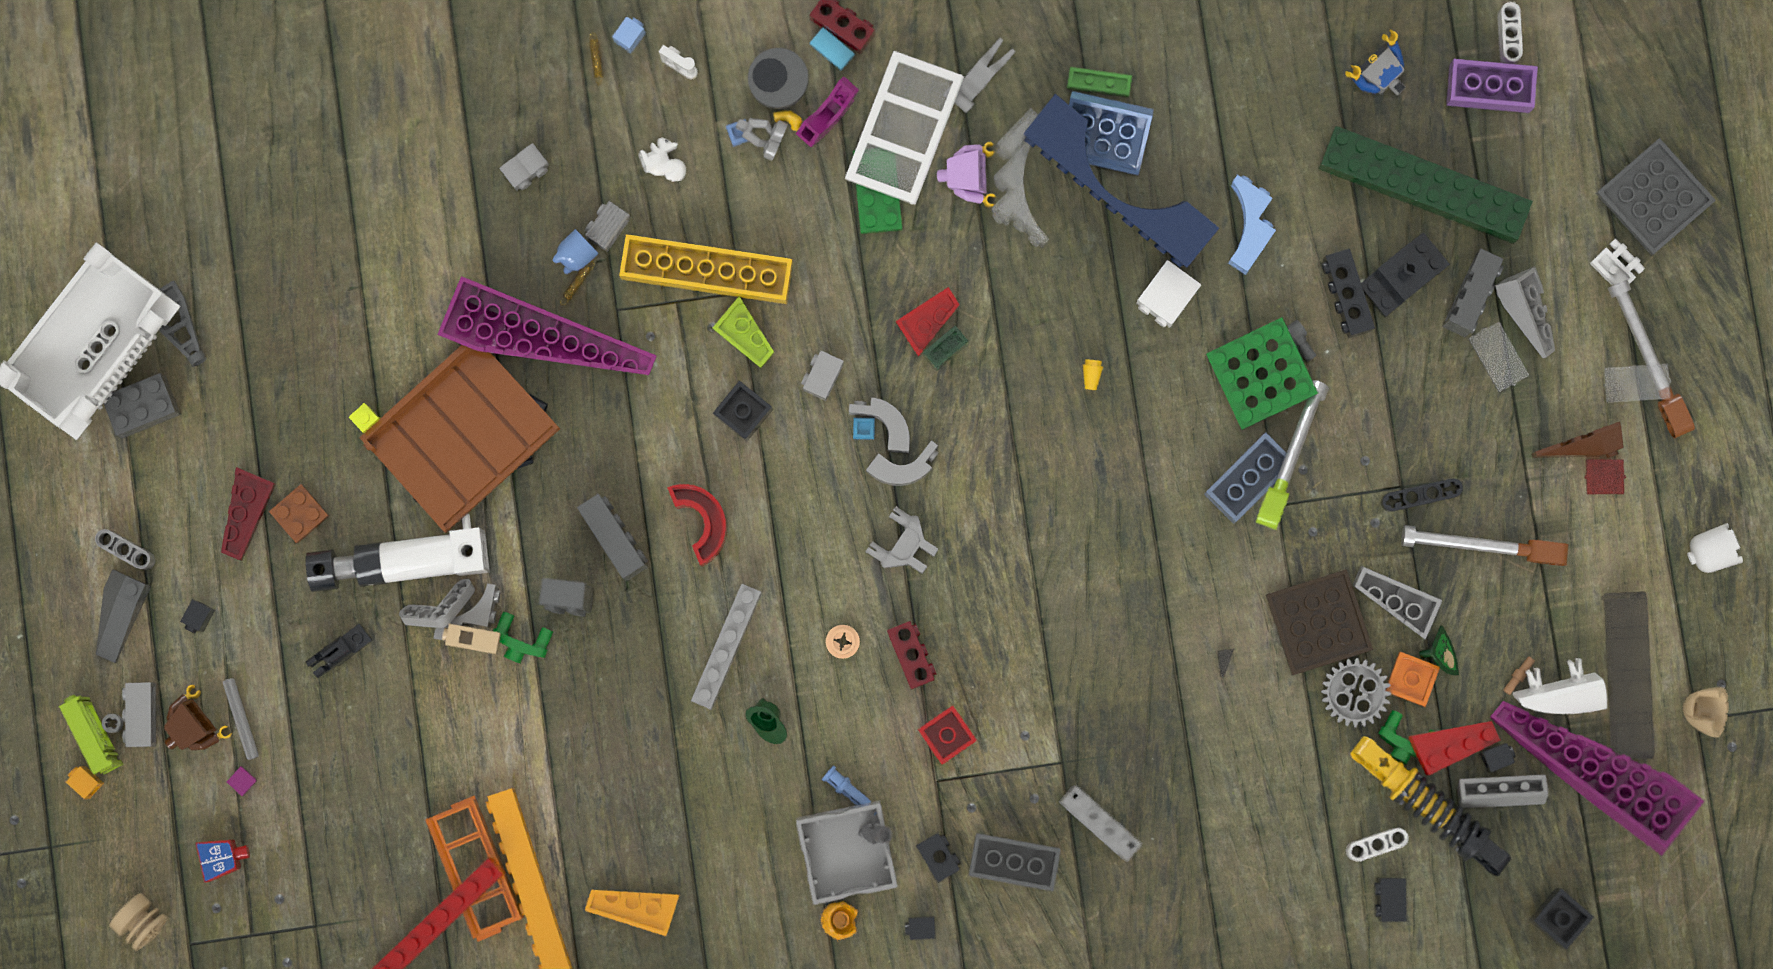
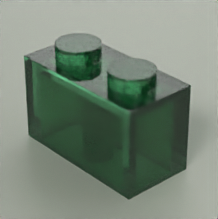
M954 326L923 352V356L937 372L969 344V341Z

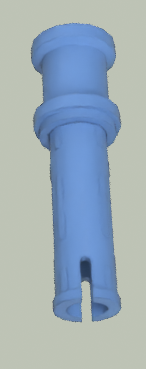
M834 765L821 779L822 781H827L836 789V793H842L855 805L871 802L850 783L851 781L848 777L845 778L835 770L836 767Z

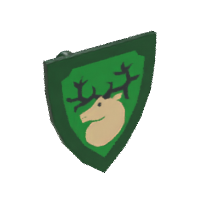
M1440 625L1432 647L1420 650L1419 656L1421 659L1432 657L1445 673L1458 676L1459 669L1455 650L1447 632Z

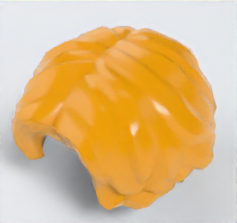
M844 901L829 903L824 908L821 917L825 933L836 940L852 936L857 932L854 919L857 917L858 910Z

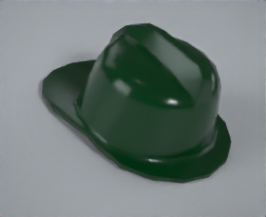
M762 698L755 706L746 710L745 717L763 740L772 744H781L786 740L787 730L780 720V709L774 703Z

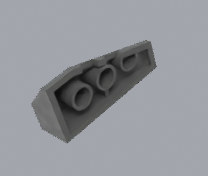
M112 569L103 590L96 655L111 662H117L152 586Z

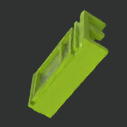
M72 695L63 700L64 704L60 705L59 708L93 775L98 772L105 775L124 765L121 760H117L116 756L118 754L113 752L115 748L107 732L103 729L102 722L92 702H88L91 700L90 697H82L81 695L76 697V695Z

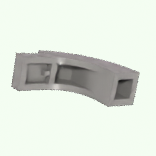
M872 397L871 406H867V402L854 401V404H849V415L874 417L885 424L889 433L888 452L909 454L910 436L908 426L904 417L893 405Z
M931 440L921 455L908 465L893 464L878 454L866 469V472L876 480L888 485L904 486L915 483L932 470L927 461L932 462L939 452L936 451L938 445Z

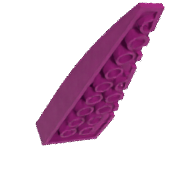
M462 276L437 334L476 351L643 375L650 374L657 357L647 351Z
M1503 701L1490 716L1496 724L1558 777L1661 856L1664 855L1705 802L1671 775L1656 771L1647 764L1638 763L1624 754L1620 755L1613 752L1611 748L1579 734L1577 736L1568 732V729L1561 726L1557 727L1550 724L1541 717L1532 716L1529 712Z

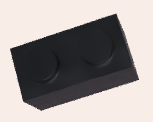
M1377 878V883H1374V895H1378V904L1374 905L1375 917H1378L1380 922H1407L1406 878Z

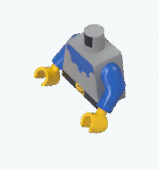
M1389 30L1391 32L1389 39L1387 35H1382V39L1388 42V44L1384 43L1361 67L1351 65L1353 73L1346 71L1345 75L1353 78V81L1360 90L1382 94L1386 89L1390 88L1398 96L1406 88L1398 79L1405 70L1402 52L1397 42L1398 35L1395 31Z

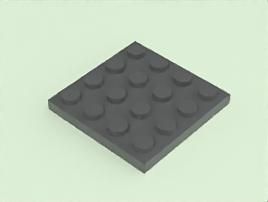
M1660 138L1596 193L1651 256L1716 201Z

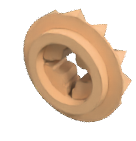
M848 625L835 626L827 634V649L837 658H849L859 648L860 639L858 633ZM846 633V640L852 643V645H844V648L840 651V644L834 641V639H841L843 634Z

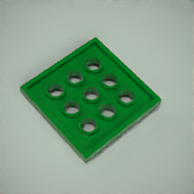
M1283 317L1206 354L1242 430L1319 394ZM1272 339L1278 342V348L1274 352L1267 349V343ZM1253 348L1259 352V357L1255 361H1251L1248 358V352ZM1232 358H1237L1240 361V366L1236 370H1232L1229 367V361ZM1280 358L1285 359L1287 362V367L1283 371L1276 368V362ZM1262 367L1268 371V376L1264 380H1260L1257 377V371ZM1241 377H1246L1249 380V385L1245 389H1241L1238 386V380ZM1290 377L1296 381V386L1292 390L1285 387V381ZM1271 386L1277 390V395L1273 399H1269L1266 396V390ZM1252 395L1258 399V404L1254 408H1250L1247 405V399Z

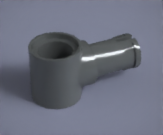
M1298 320L1289 324L1287 327L1301 356L1306 362L1310 361L1317 355L1306 341L1307 332Z

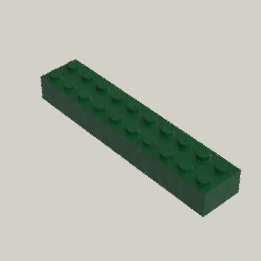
M1335 126L1318 167L1321 171L1512 244L1518 241L1533 202L1532 200Z

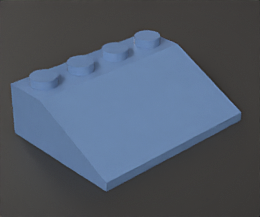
M1072 91L1069 105L1088 120L1085 148L1089 164L1139 175L1153 109Z

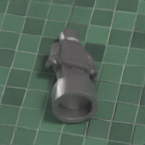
M871 823L858 831L860 837H864L867 842L872 844L877 842L888 843L892 838V831L887 826L874 828Z

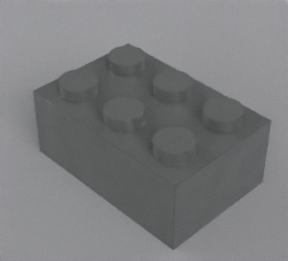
M161 373L112 392V396L108 397V401L104 403L116 436L122 439L181 415L167 377Z

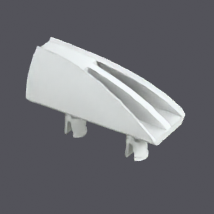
M1575 658V666L1571 660L1567 661L1571 674L1570 679L1542 685L1540 669L1534 668V677L1530 670L1526 671L1530 688L1513 692V696L1524 707L1540 712L1575 714L1607 709V694L1604 680L1595 672L1584 675L1580 658Z

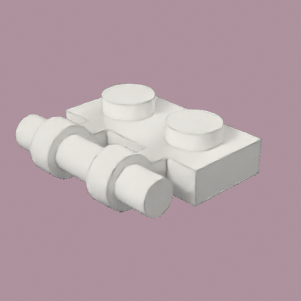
M1614 239L1609 245L1615 251L1611 253L1605 248L1590 264L1612 286L1628 280L1630 284L1636 278L1630 271L1634 269L1640 274L1645 267L1640 263L1641 260L1637 256L1633 257L1626 250L1627 247L1623 243L1620 244ZM1619 255L1628 263L1626 267L1617 259Z

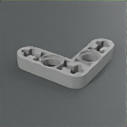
M470 579L460 580L437 607L408 605L401 609L399 616L405 625L443 628L452 622L474 594L475 588Z

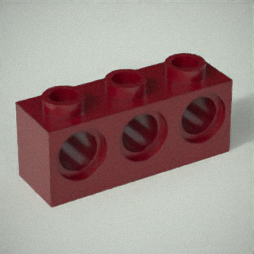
M819 0L809 15L810 20L819 27L826 29L830 34L859 54H862L875 35L873 24L865 19L861 21L856 17L857 14L849 8L844 9L839 6L840 3L837 0ZM823 8H830L832 13L825 16L821 14V10ZM841 19H846L849 21V24L846 27H840L838 22ZM857 31H864L866 36L858 39L855 37V33Z
M911 621L887 630L910 689L912 690L934 681L933 676L937 675L933 664H928L925 658L929 654L925 644H920L917 637L920 636L917 625H912ZM902 629H907L911 633L909 640L902 641L899 639L898 634ZM909 649H916L918 651L919 657L916 660L911 661L907 658L906 653ZM923 668L926 670L927 677L924 680L915 678L914 673L917 669Z

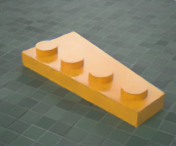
M591 890L585 911L667 936L680 895Z

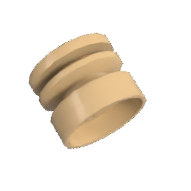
M142 893L132 898L109 924V927L119 936L128 931L130 932L126 942L130 944L135 941L132 945L135 951L149 944L161 932L162 927L168 920L165 914L158 917L160 913L158 908L149 913L147 912L152 902Z

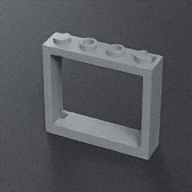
M1072 786L1058 801L1120 858L1127 861L1142 845L1077 786ZM1075 793L1078 795L1076 799L1072 797Z

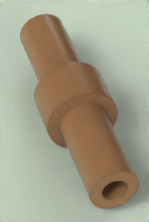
M1528 656L1521 667L1513 672L1511 675L1512 679L1503 690L1505 693L1511 695L1519 682L1522 683L1527 677L1526 671L1531 668L1535 660Z

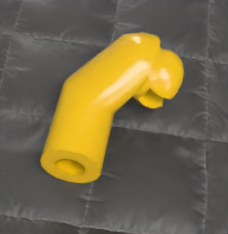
M793 111L774 112V121H787L791 124L793 131H798L802 125L801 117Z

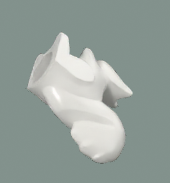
M659 138L657 146L651 143L650 153L641 150L639 158L644 171L656 176L665 175L666 179L672 182L682 180L686 175L684 162L679 159L669 160L667 155L668 152L676 149L678 144L672 143L665 138Z

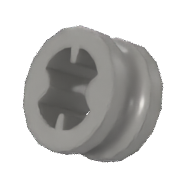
M108 714L102 720V727L108 733H117L123 727V720L117 714ZM110 718L117 720L116 728L108 727Z

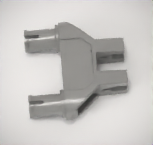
M896 506L893 511L900 516L891 512L889 518L904 526L905 531L891 551L885 550L872 541L870 547L875 549L876 552L868 547L866 553L879 560L883 568L909 565L923 574L927 566L914 558V555L920 548L934 557L938 548L924 540L918 516H910Z

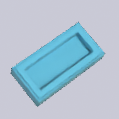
M824 28L810 42L814 49L841 71L855 56L850 49Z

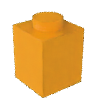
M86 766L75 767L68 774L70 778L66 781L83 799H90L104 784Z

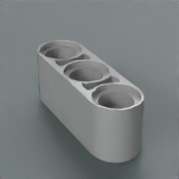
M102 529L95 536V542L100 548L136 568L149 570L155 564V557L151 552L113 531ZM109 534L111 536V541L109 544L105 545L103 542V538L105 535ZM125 544H127L129 546V552L126 555H123L121 553V549ZM142 555H146L147 563L141 566L139 559Z

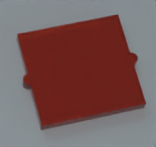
M1624 459L1586 460V475L1584 476V479H1586V495L1624 494V479L1626 478V475H1624Z

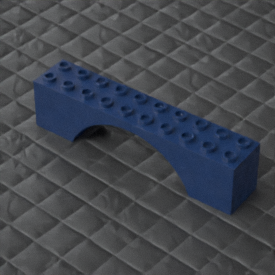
M1055 94L1023 133L1026 136L1024 141L1033 148L1035 145L1042 149L1040 154L1049 161L1052 158L1058 162L1057 168L1065 174L1068 172L1073 174L1075 177L1072 180L1082 188L1084 185L1091 189L1089 194L1098 201L1101 198L1107 202L1106 208L1114 214L1117 212L1122 214L1123 218L1121 220L1131 228L1134 225L1140 230L1137 233L1147 241L1150 238L1156 242L1154 247L1163 254L1166 252L1171 254L1170 260L1180 268L1182 265L1188 267L1218 231L1219 227L1185 200L1170 207L1147 209L1126 204L1112 196L1099 183L1088 162L1085 148L1088 120Z

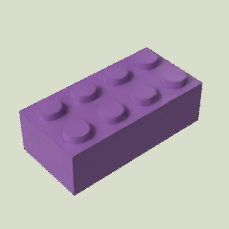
M1453 59L1449 65L1446 106L1530 113L1535 108L1538 66Z

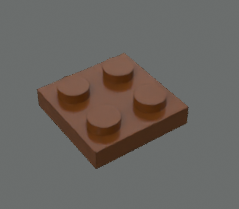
M302 484L269 511L297 544L329 517Z

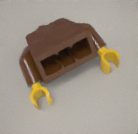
M189 685L186 689V694H182L169 706L168 722L164 726V730L169 735L164 742L169 749H174L178 746L181 750L187 748L192 751L205 750L218 743L219 739H228L232 736V733L228 736L222 735V730L228 728V726H223L220 728L219 733H214L217 729L193 700L200 696L201 691L198 690L195 694H190L191 690L195 688L194 685Z

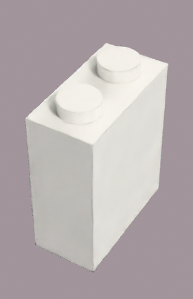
M1167 260L1137 300L1138 309L1146 315L1150 313L1156 317L1155 321L1163 327L1167 325L1170 328L1199 290L1201 284Z

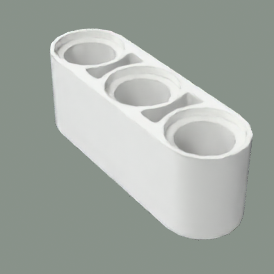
M1508 2L1498 12L1500 60L1505 64H1516L1523 53L1521 13L1516 3ZM1504 10L1512 11L1514 16L1512 18L1507 17ZM1506 30H1511L1515 37H1507ZM1507 51H1513L1516 58H1509Z
M1392 828L1353 841L1347 845L1346 855L1351 860L1362 861L1401 848L1407 844L1408 834L1403 829ZM1395 832H1399L1402 835V840L1398 844H1395L1392 840V835ZM1376 838L1382 842V847L1377 851L1372 847V842ZM1355 845L1360 846L1362 849L1359 857L1352 855V848Z

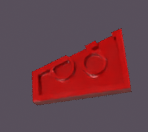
M947 287L895 321L917 356L922 353L960 304L949 287Z

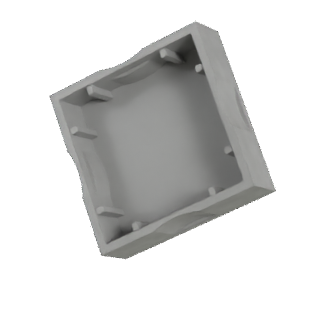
M880 800L796 818L813 905L843 899L853 894L872 893L897 887L889 842L872 844L867 842L864 837L858 835V831L863 829L865 825L872 823L874 828L885 826Z

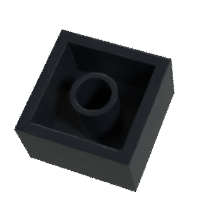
M738 381L713 412V415L747 442L773 411V408L741 381Z
M1555 888L1531 916L1529 921L1560 948L1567 950L1592 921L1594 916L1562 888Z

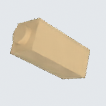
M449 624L448 628H444L442 640H445V645L497 654L501 633Z

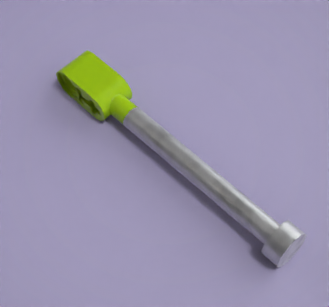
M1313 380L1319 394L1306 400L1274 488L1269 487L1256 520L1258 524L1275 530L1278 527L1289 497V493H1286L1287 487L1319 402L1325 400L1329 390L1328 386L1320 381Z

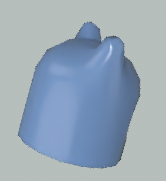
M575 229L559 244L553 262H561L565 266L564 273L569 274L572 271H579L584 268L599 253Z

